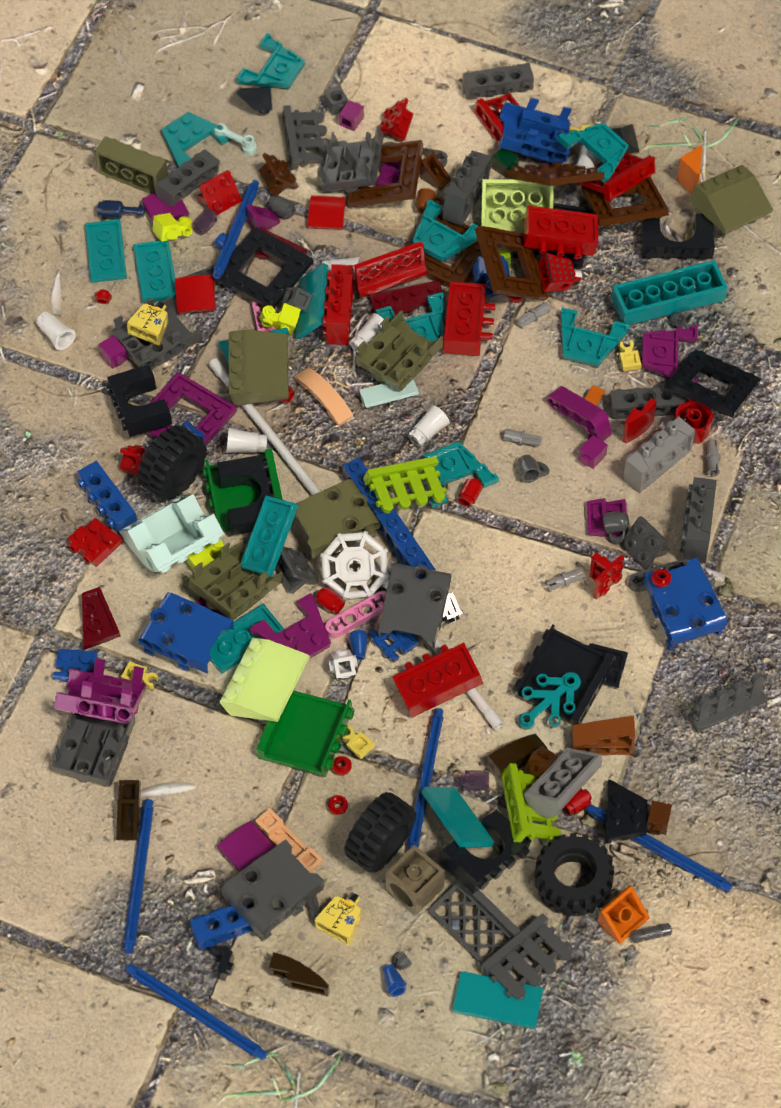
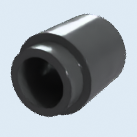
M273 196L268 205L272 212L285 219L292 217L296 211L295 204L281 196Z

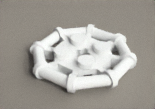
M368 531L346 534L338 533L332 543L320 554L323 584H327L332 590L342 596L345 601L346 599L372 596L385 580L390 577L387 547L384 548L368 534ZM361 540L359 546L347 547L345 541ZM365 542L377 552L374 554L369 553L364 548ZM342 544L344 548L337 557L331 556L338 546ZM380 556L381 572L375 570L374 559ZM329 560L334 561L336 565V573L330 575ZM354 560L361 564L357 571H353V568L349 567ZM373 574L379 576L368 588L366 583ZM338 577L347 584L345 590L333 579ZM363 585L365 589L349 591L350 586Z

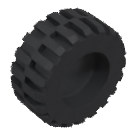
M174 425L166 428V431H162L152 441V444L146 449L145 455L142 456V462L139 464L138 471L141 485L163 500L175 499L176 496H180L183 491L189 488L190 484L196 480V476L201 472L200 469L204 465V459L207 455L205 442L183 426Z
M392 792L380 794L379 797H376L368 805L350 831L344 846L346 856L369 873H377L379 870H382L395 857L410 835L409 833L414 827L413 824L416 822L417 814L415 809Z
M570 833L569 837H566L565 834L560 835L557 841L553 838L548 842V846H543L536 860L534 878L535 888L538 890L540 899L545 898L544 904L549 908L551 906L555 907L554 911L559 914L561 911L566 912V916H572V913H577V916H583L585 911L592 913L595 911L596 906L600 908L604 904L605 899H608L614 878L613 860L611 855H607L608 850L605 846L602 845L600 847L598 840L594 838L589 840L588 835L582 834V837H579L577 833ZM577 862L588 867L594 878L583 887H569L557 879L555 870L564 863Z

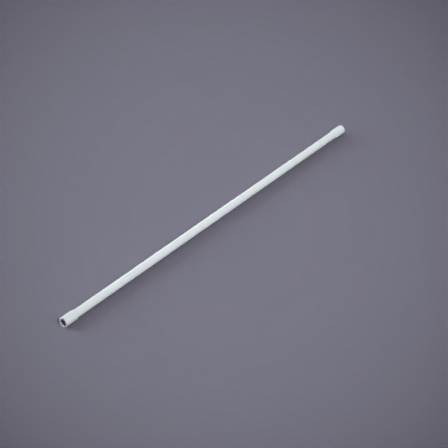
M217 358L211 360L209 366L229 389V374ZM252 404L241 405L263 434L267 435V439L310 494L314 495L321 492ZM352 541L350 542V545L359 546L360 541ZM374 560L375 570L381 572L380 566ZM386 579L382 584L386 590L390 579ZM398 589L393 591L396 594L400 593ZM436 640L435 648H433L432 642H427L437 655L442 653L440 650L442 645L438 640ZM476 688L466 692L494 730H498L504 725L502 719L488 705Z

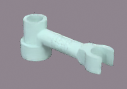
M219 123V128L222 130L215 128L217 136H227L241 143L245 155L251 156L256 153V143L252 135L240 136L230 131L223 123Z

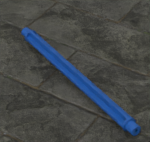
M253 180L248 186L213 269V277L215 279L221 277L228 264L248 216L247 206L253 204L258 192L259 182L257 180Z
M436 708L434 715H432L430 735L415 804L416 822L410 831L407 851L413 845L419 848L421 827L427 800L421 791L424 787H430L442 721L444 720V710L441 708Z
M151 799L144 800L141 813L123 942L125 945L124 953L132 954L136 945L154 812L153 800Z
M591 804L587 812L593 815V818L605 824L606 811ZM648 834L642 837L631 838L721 890L724 889L730 892L734 886L726 878Z
M131 963L127 966L126 972L131 974L132 978L154 990V992L253 1057H258L262 1061L267 1057L268 1052L263 1050L262 1046L243 1036L177 991L157 980L139 966L136 967Z

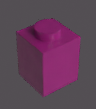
M348 100L339 113V126L355 131L364 119V106Z
M114 335L98 344L100 355L112 369L122 365L127 360L126 349Z
M592 435L579 449L578 460L583 465L594 469L607 455L608 444Z

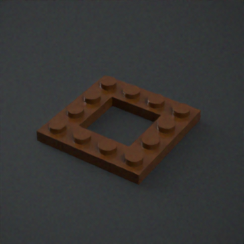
M422 140L382 145L380 164L402 161L399 182L372 187H358L357 190L348 194L347 204L349 208L415 199L424 147Z
M552 162V165L539 163L537 167L536 165H525V168L513 166L511 170H504V177L555 186L603 180L604 172L597 171V168L585 169L586 166L574 167V164L562 165V162Z
M651 177L646 178L622 193L623 195H629L637 192L643 204L612 209L608 200H605L604 193L581 185L582 193L592 213L598 215L599 226L607 227L612 224H626L631 221H644L645 219L669 216V209Z
M442 213L435 219L461 235L470 227L466 224L461 226L443 220ZM414 236L411 238V240L408 242L406 246L413 244ZM478 241L465 249L453 267L424 254L425 267L427 269V275L425 276L436 281L439 280L440 283L450 287V281L465 283L473 273V266L477 262V258L482 256Z
M480 225L475 228L493 293L541 301L549 298L547 292H543L534 248L523 247V233ZM498 248L517 251L524 278L506 276Z

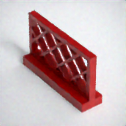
M511 93L487 101L483 98L476 101L474 113L498 145L499 140L503 138L504 123L497 118V116L500 117L499 110L504 105L502 102L509 100L511 104L520 106ZM492 105L498 107V109L496 111L491 109L489 106Z
M625 152L611 176L612 179L605 183L601 180L579 182L577 184L604 193L605 200L611 201L655 173V157L649 155L643 159Z
M420 241L355 264L354 285L360 298L427 275L423 242Z

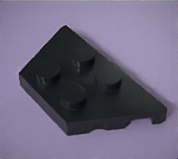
M608 779L606 784L605 843L609 844L612 840L621 838L623 841L632 837L645 836L647 832V799Z

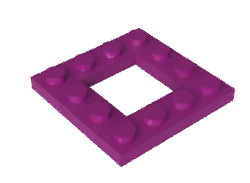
M180 372L150 402L153 403L165 399L169 410H171L183 397L208 412L207 416L196 427L204 433L206 446L237 412L235 405ZM168 425L146 432V434L155 439L162 431H166V428L172 426Z

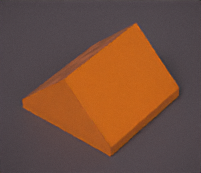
M698 146L680 158L677 181L691 194L694 186L699 184L703 146Z
M629 885L599 911L598 923L621 944L631 935L632 931L637 930L650 917L633 887Z

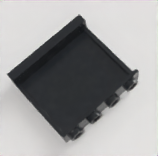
M552 624L550 629L545 630L541 645L536 646L531 663L527 662L525 665L522 679L519 678L514 685L515 695L517 698L536 707L544 699H524L522 696L524 687L529 686L533 690L555 691L559 686H538L537 676L539 674H546L548 677L562 678L564 674L573 672L580 677L581 681L580 687L574 691L575 712L571 715L564 712L563 706L566 703L565 692L560 697L559 716L561 720L571 725L580 724L613 668L616 656L610 652L606 655L555 630V625ZM541 678L539 682L544 683L546 682V679ZM569 679L567 680V683L573 684L574 680ZM525 691L524 694H525L526 696H529V695H531L532 692H531V691ZM552 704L544 711L551 714ZM569 705L566 709L571 711L573 707Z

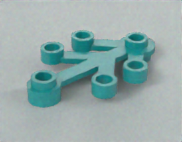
M573 672L564 674L562 678L548 677L546 674H539L537 676L538 686H559L555 691L533 690L529 686L523 688L522 696L524 699L541 698L544 700L529 713L525 712L520 715L519 725L522 729H532L535 724L534 719L551 704L549 725L554 728L558 727L561 724L559 716L560 697L565 692L566 703L563 706L564 712L568 715L575 712L574 691L580 687L581 681L580 677ZM545 678L546 682L540 683L539 680ZM573 679L574 683L568 684L567 680ZM525 691H531V692H532L531 695H529V696H526V695L524 694ZM570 705L573 709L568 711L566 707ZM529 717L530 721L524 722L523 719ZM553 718L558 719V722L552 723L551 720Z

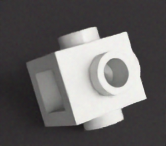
M338 649L335 653H331V660H328L330 672L334 671L336 678H348L351 675H356L355 667H358L356 655H352L351 651L346 649Z

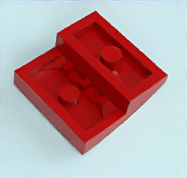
M311 195L308 228L343 230L346 197Z
M213 275L175 278L178 314L196 311L204 313L216 310Z
M650 398L641 411L636 408L632 410L625 420L622 442L628 443L641 436L654 423L657 401Z

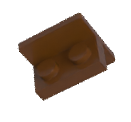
M266 153L262 155L266 163L258 171L273 196H278L287 186L295 189L299 187L296 182L297 179L290 172V167L286 161H281L274 155Z

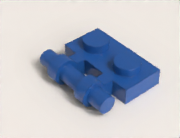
M376 630L371 631L369 634L373 638V643L376 646H380L384 651L383 654L393 662L399 659V656L396 654L398 650L405 655L420 644V641L414 634L395 630L389 634L382 633L381 638ZM389 638L393 644L389 646L385 640Z
M58 649L55 666L57 670L62 671H54L53 679L68 682L70 669L94 673L95 659L98 658V653L94 651Z

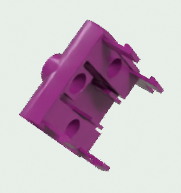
M98 658L95 659L94 673L70 669L69 681L66 686L69 692L68 694L56 692L54 709L103 720L128 723L133 715L138 713L139 704L145 694L146 684L142 683L144 668L134 666L132 680L104 675L105 660Z

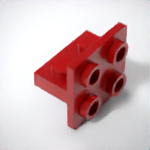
M404 98L401 101H397L394 106L388 107L384 111L383 120L379 125L383 135L389 133L399 142H403L406 139L414 115L406 109L409 99Z
M229 170L199 185L201 194L197 195L199 202L207 204L213 217L242 202Z
M135 444L134 446L128 445L121 448L120 452L124 454L119 469L138 476L139 464L142 462V456L146 453L145 447Z
M597 552L591 557L589 577L595 581V599H598L601 595L605 596L610 587L622 579L624 556L620 555L612 563L605 556H601Z

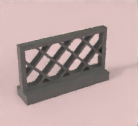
M459 881L428 910L481 964L485 960L480 956V948H492V955L496 953L495 948L501 949L521 932L480 890L472 894ZM458 889L464 894V902H452V895ZM440 906H449V916H439L435 911ZM452 906H463V916H452ZM466 906H476L478 908V916H466ZM451 920H463V930H453L451 928ZM466 920H478V930H466ZM481 920H490L492 922V930H481ZM466 934H478L477 945H468L466 943ZM480 934H492V944H480ZM495 934H505L509 938L504 944H495Z

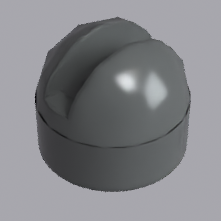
M674 312L669 319L673 326L682 327L685 324L686 317L683 313Z
M403 951L394 959L395 966L400 970L407 969L412 965V962Z

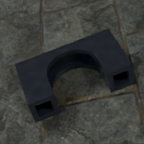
M695 214L694 235L682 242L669 240L662 234L660 218H650L641 221V258L713 259L715 248L714 224L703 214Z
M149 364L107 377L108 385H105L109 396L112 395L110 397L112 405L117 407L115 409L118 419L122 418L120 422L123 431L127 430L129 437L172 425L170 410L165 399L141 406L128 403L136 395L157 389L154 374Z
M262 455L217 462L221 488L250 485L260 492L261 495L255 503L227 510L231 536L252 532L265 496L275 498L274 493H270L269 488H272L271 479L266 477V473H268L267 462H263Z
M497 809L486 816L481 824L493 839V845L499 853L498 857L493 859L476 857L465 847H459L454 840L442 849L438 859V863L472 894L479 889H485L492 879H498L506 868L508 870L511 869L519 858L524 859L530 852L529 846L532 840L526 836L521 843L514 842L510 821Z

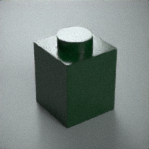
M501 148L492 156L491 168L504 176V170H511V167L519 166V157L507 149Z

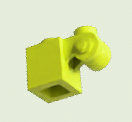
M170 213L154 215L152 231L161 242L178 239V236L182 235L189 236L193 231L192 220L188 217H181L179 221H176Z
M284 303L279 313H275V309L272 306H265L259 318L264 327H274L275 330L287 327L289 335H291L296 327L301 309Z
M220 540L213 545L208 543L204 546L205 549L203 551L187 555V564L192 570L201 562L203 563V568L214 561L212 556L214 558L221 556L220 549L224 546L223 542Z

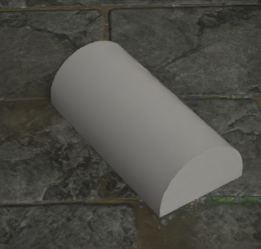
M567 748L526 791L524 796L528 805L543 817H555L601 767V754Z

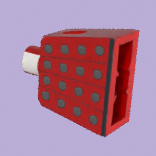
M546 253L538 262L543 292L567 291L575 281H580L582 278V272L574 270L570 259Z

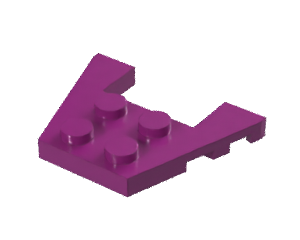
M693 325L686 329L680 327L673 331L659 330L643 333L641 367L671 378L679 369L678 341L696 343L698 326Z
M311 593L299 599L296 604L306 617L276 634L265 619L250 627L249 632L254 636L258 635L262 639H268L306 653L310 658L328 649L331 645Z

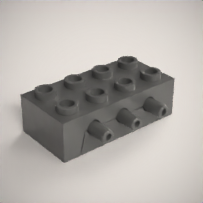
M472 150L469 156L464 158L462 167L459 166L456 177H452L449 188L444 190L443 198L445 201L441 209L443 220L461 226L464 224L482 194L483 179H489L492 156Z
M694 477L693 484H689L680 547L683 559L691 560L698 558L700 563L706 564L717 480Z

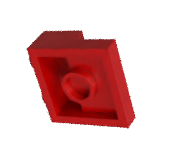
M94 518L84 528L80 526L68 537V546L74 553L78 552L82 555V558L88 564L92 563L97 567L123 543V539L98 519Z

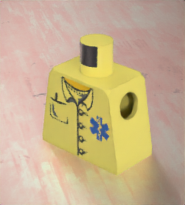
M158 301L155 306L143 304L128 320V334L159 346L168 325V313L165 311L166 305L161 301Z
M353 892L349 893L346 900L335 896L316 917L315 928L350 946L362 916L361 908L357 906L360 897Z

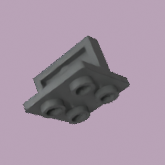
M642 516L636 519L620 543L645 569L649 568L656 557L664 556L670 550L665 545L667 540Z
M283 546L282 555L279 557L276 568L279 573L283 572L282 579L288 591L294 594L307 582L317 584L316 572L310 567L306 554Z

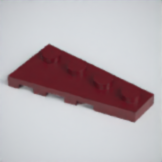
M437 280L374 293L370 295V301L374 313L377 309L391 306L396 316L401 310L403 314L406 312L409 314L415 311V308L429 305L427 296L441 293L443 290L440 281Z

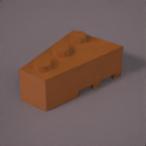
M634 715L572 725V749L601 755H633L635 743Z

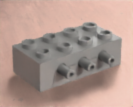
M677 417L674 421H669L663 430L657 431L652 436V439L642 443L636 452H632L626 457L623 480L640 494L692 451L695 429L680 417Z

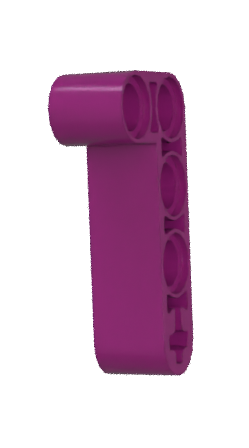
M559 386L546 397L547 403L551 408L584 427L588 439L594 435L600 440L605 441L612 435L609 417L606 412L564 386Z

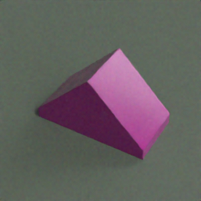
M250 204L247 206L248 223L252 228L257 227L260 230L261 228L268 230L281 222L271 209Z

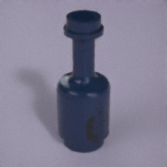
M103 200L98 202L97 212L98 216H102V218H122L123 214H138V217L145 215V206L127 207L123 205L122 201Z

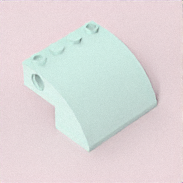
M193 494L181 495L119 531L126 544L141 563L151 571H161V573L172 568L171 565L175 562L179 564L188 559L187 555L203 551L205 549L204 546L208 543L213 545L221 540L220 537L224 535L214 514H204Z

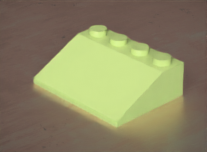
M483 179L481 226L523 233V217L528 205L554 208V186L521 180Z
M252 638L220 700L221 705L230 716L278 722L310 656L268 639Z

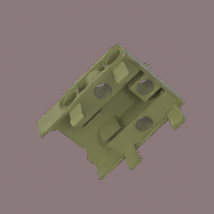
M401 310L390 323L389 317H386L381 322L382 330L367 345L363 341L357 347L359 354L355 360L357 365L373 374L375 380L385 382L397 391H402L443 347V336H440L437 341H429L410 329L409 323L403 319V311Z
M352 479L345 480L296 503L299 506L295 517L299 519L309 536L308 545L311 548L312 559L323 553L337 537L338 533L346 534L368 531V534L375 538V530L380 528V523L369 507L367 498L361 494ZM342 544L332 553L333 557L342 552Z
M243 541L230 550V543L225 544L220 549L221 556L203 568L202 562L193 568L194 576L189 579L188 583L189 588L206 600L205 603L208 608L217 609L232 620H235L280 585L283 573L281 571L274 577H268L267 572L259 574L242 569Z

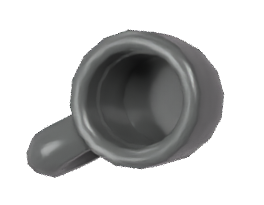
M523 455L518 459V470L522 480L525 482L536 481L540 476H546L550 473L547 465L537 462L530 455Z
M604 513L605 531L609 534V539L612 543L619 544L623 541L626 534L625 530L629 528L627 513ZM623 531L618 537L612 535V533Z

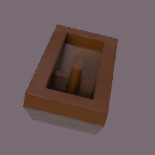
M433 151L421 161L420 179L438 190H442L451 181V177Z

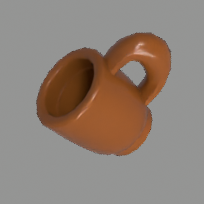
M419 189L416 198V210L418 213L423 214L429 199L434 202L436 200L439 201L441 206L445 200L442 197H437L436 192L431 189Z

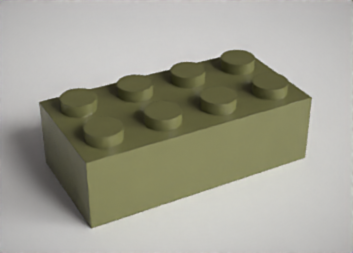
M105 136L95 149L99 174L148 194L156 193L157 182L168 176L166 160L151 155L146 151L136 149L131 145L121 143L114 138Z

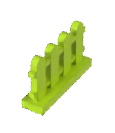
M436 456L369 469L363 478L365 485H369L370 491L374 490L378 500L375 504L377 507H381L384 513H390L393 510V504L397 503L402 510H407L411 505V500H415L419 506H425L428 502V497L431 496L435 502L441 503L447 492L446 487L442 488L439 481L440 472L435 471L439 463ZM421 480H426L429 491H425ZM404 484H409L412 494L408 495ZM387 487L392 488L395 495L394 498H390Z
M509 763L501 774L513 841L521 843L526 836H529L531 840H534L536 837L547 839L548 842L553 838L557 840L558 836L561 835V830L558 827L552 826L551 823L557 820L558 815L547 818L537 814L528 805L524 796L527 791L526 787L530 788L539 778L531 774H525L523 770H518L517 764ZM533 821L544 822V825L535 824Z

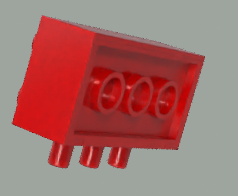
M528 205L523 217V247L540 249V254H546L547 250L557 251L559 257L564 256V252L573 253L576 259H580L582 255H594L599 244L597 214Z
M332 264L331 271L327 273L328 286H326L327 299L324 303L323 337H327V344L349 345L354 293L353 265Z
M450 281L444 334V353L480 356L482 339L492 340L493 333L482 332L483 325H494V318H485L484 310L495 311L496 307L494 303H485L486 284Z
M464 642L451 649H448L447 645H442L440 647L442 653L432 658L429 653H425L422 655L424 662L415 666L411 662H407L404 664L406 670L403 673L392 676L412 718L483 684L481 675Z

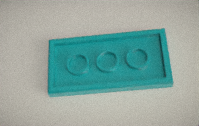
M120 219L85 223L91 283L127 279Z
M169 240L133 244L143 304L153 298L154 303L162 302L171 296L175 300V274Z
M322 263L301 278L300 289L310 293L312 298L306 312H300L295 337L299 339L323 324L328 265Z
M265 496L241 560L242 569L259 574L267 572V576H273L299 505Z
M264 603L234 621V630L227 629L220 633L209 653L211 662L221 674L240 663L252 638L262 639L258 635L254 636L249 632L250 627L265 619L276 634L284 630L283 626Z
M424 787L421 793L459 847H492L493 839L455 787Z
M461 971L452 1012L536 1029L544 988L532 987L526 984L523 986L526 991L524 999L516 1000L513 996L508 998L506 996L507 990L498 981L493 983L491 977Z

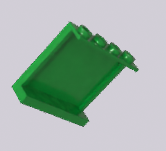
M266 449L265 456L262 459L263 462H267L268 466L266 477L271 479L272 488H269L270 493H274L275 498L283 500L272 449ZM207 459L205 460L206 467L203 468L204 479L208 478L209 483H206L207 494L212 496L209 499L210 510L215 511L214 516L222 531H230L227 510L249 506L255 503L261 494L250 485L221 488L217 464L209 466Z
M293 690L278 722H267L256 748L258 758L326 777L328 771H331L333 768L335 753L338 754L340 751L342 736H346L348 721L352 720L355 709L352 706L351 700L348 699L347 704Z

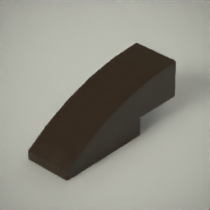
M535 733L511 742L488 756V764L501 777L509 763L517 764L519 769L528 763L531 754L539 747L548 748Z
M119 780L116 840L137 841L141 797L140 780Z
M273 952L269 965L271 976L287 979L288 988L329 997V985L321 976L301 962Z

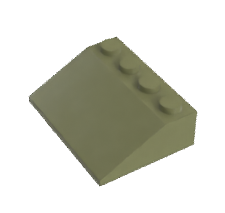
M744 165L696 184L689 198V202L723 233H728L773 212V208L755 175Z
M248 329L229 332V395L235 406L289 398L287 334Z

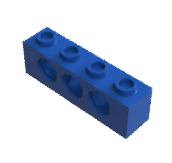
M97 460L77 471L78 485L82 490L85 489L87 491L89 500L92 503H96L99 514L107 518L106 522L111 529L114 528L119 534L121 529L137 521L135 511Z
M249 904L245 905L244 907L250 909L253 906ZM233 906L218 908L213 913L199 915L190 921L191 930L200 951L254 931ZM232 917L238 918L235 922L228 921ZM211 925H218L216 929H209Z

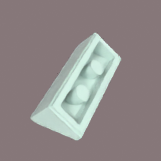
M414 379L402 391H397L387 383L360 390L361 401L366 408L419 394Z

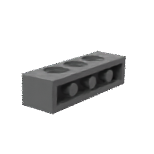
M530 63L463 73L462 85L466 100L533 90L534 77Z
M205 149L200 153H196L192 159L184 162L178 169L171 171L167 177L157 182L156 197L168 206H174L197 189L200 184L219 173L220 160Z
M657 386L652 388L610 390L611 418H627L634 408L641 411L650 398L657 401L655 416L675 415L677 407L681 403L687 402L686 397L666 387Z

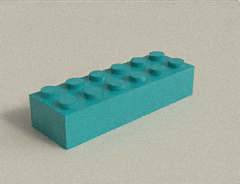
M712 260L614 285L611 299L621 322L632 325L671 315L674 312H683L725 301L728 287L716 261Z

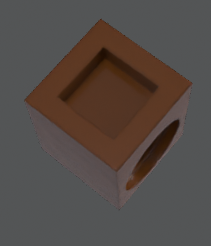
M541 746L531 754L524 770L540 778L555 762L558 755Z
M652 800L647 831L655 835H666L672 804Z

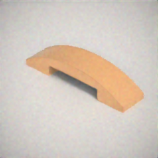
M308 367L294 376L296 382L304 390L308 389L325 407L328 416L338 426L353 418L351 410L341 396L316 371Z
M269 808L255 820L257 826L275 846L286 839L292 846V854L310 873L324 862V859L311 847L308 848L284 825L283 820L272 809Z

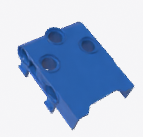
M532 97L527 107L505 102L500 112V120L504 123L503 138L499 140L500 148L548 162L564 163L567 160L569 149L567 150L557 140V137L561 133L569 134L570 120L568 117L572 111L571 108L563 107L560 115L556 116L535 110L539 99Z
M698 558L688 560L686 566L669 570L671 582L664 588H658L652 582L654 571L645 573L643 583L653 604L652 611L655 618H659L668 637L666 642L670 650H673L676 644L715 632H717L718 636L722 634V630L727 626V619Z
M167 592L158 608L151 612V619L138 638V642L144 647V653L154 656V652L179 662L178 667L185 671H188V666H191L208 674L207 664L211 659L209 652L223 630H234V622L232 619L215 613L204 606L174 593Z

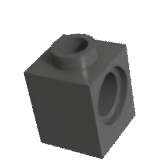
M340 85L324 90V101L333 116L338 115L348 102L346 94Z
M287 287L281 304L286 303L301 309L300 312H306L312 295L299 287Z

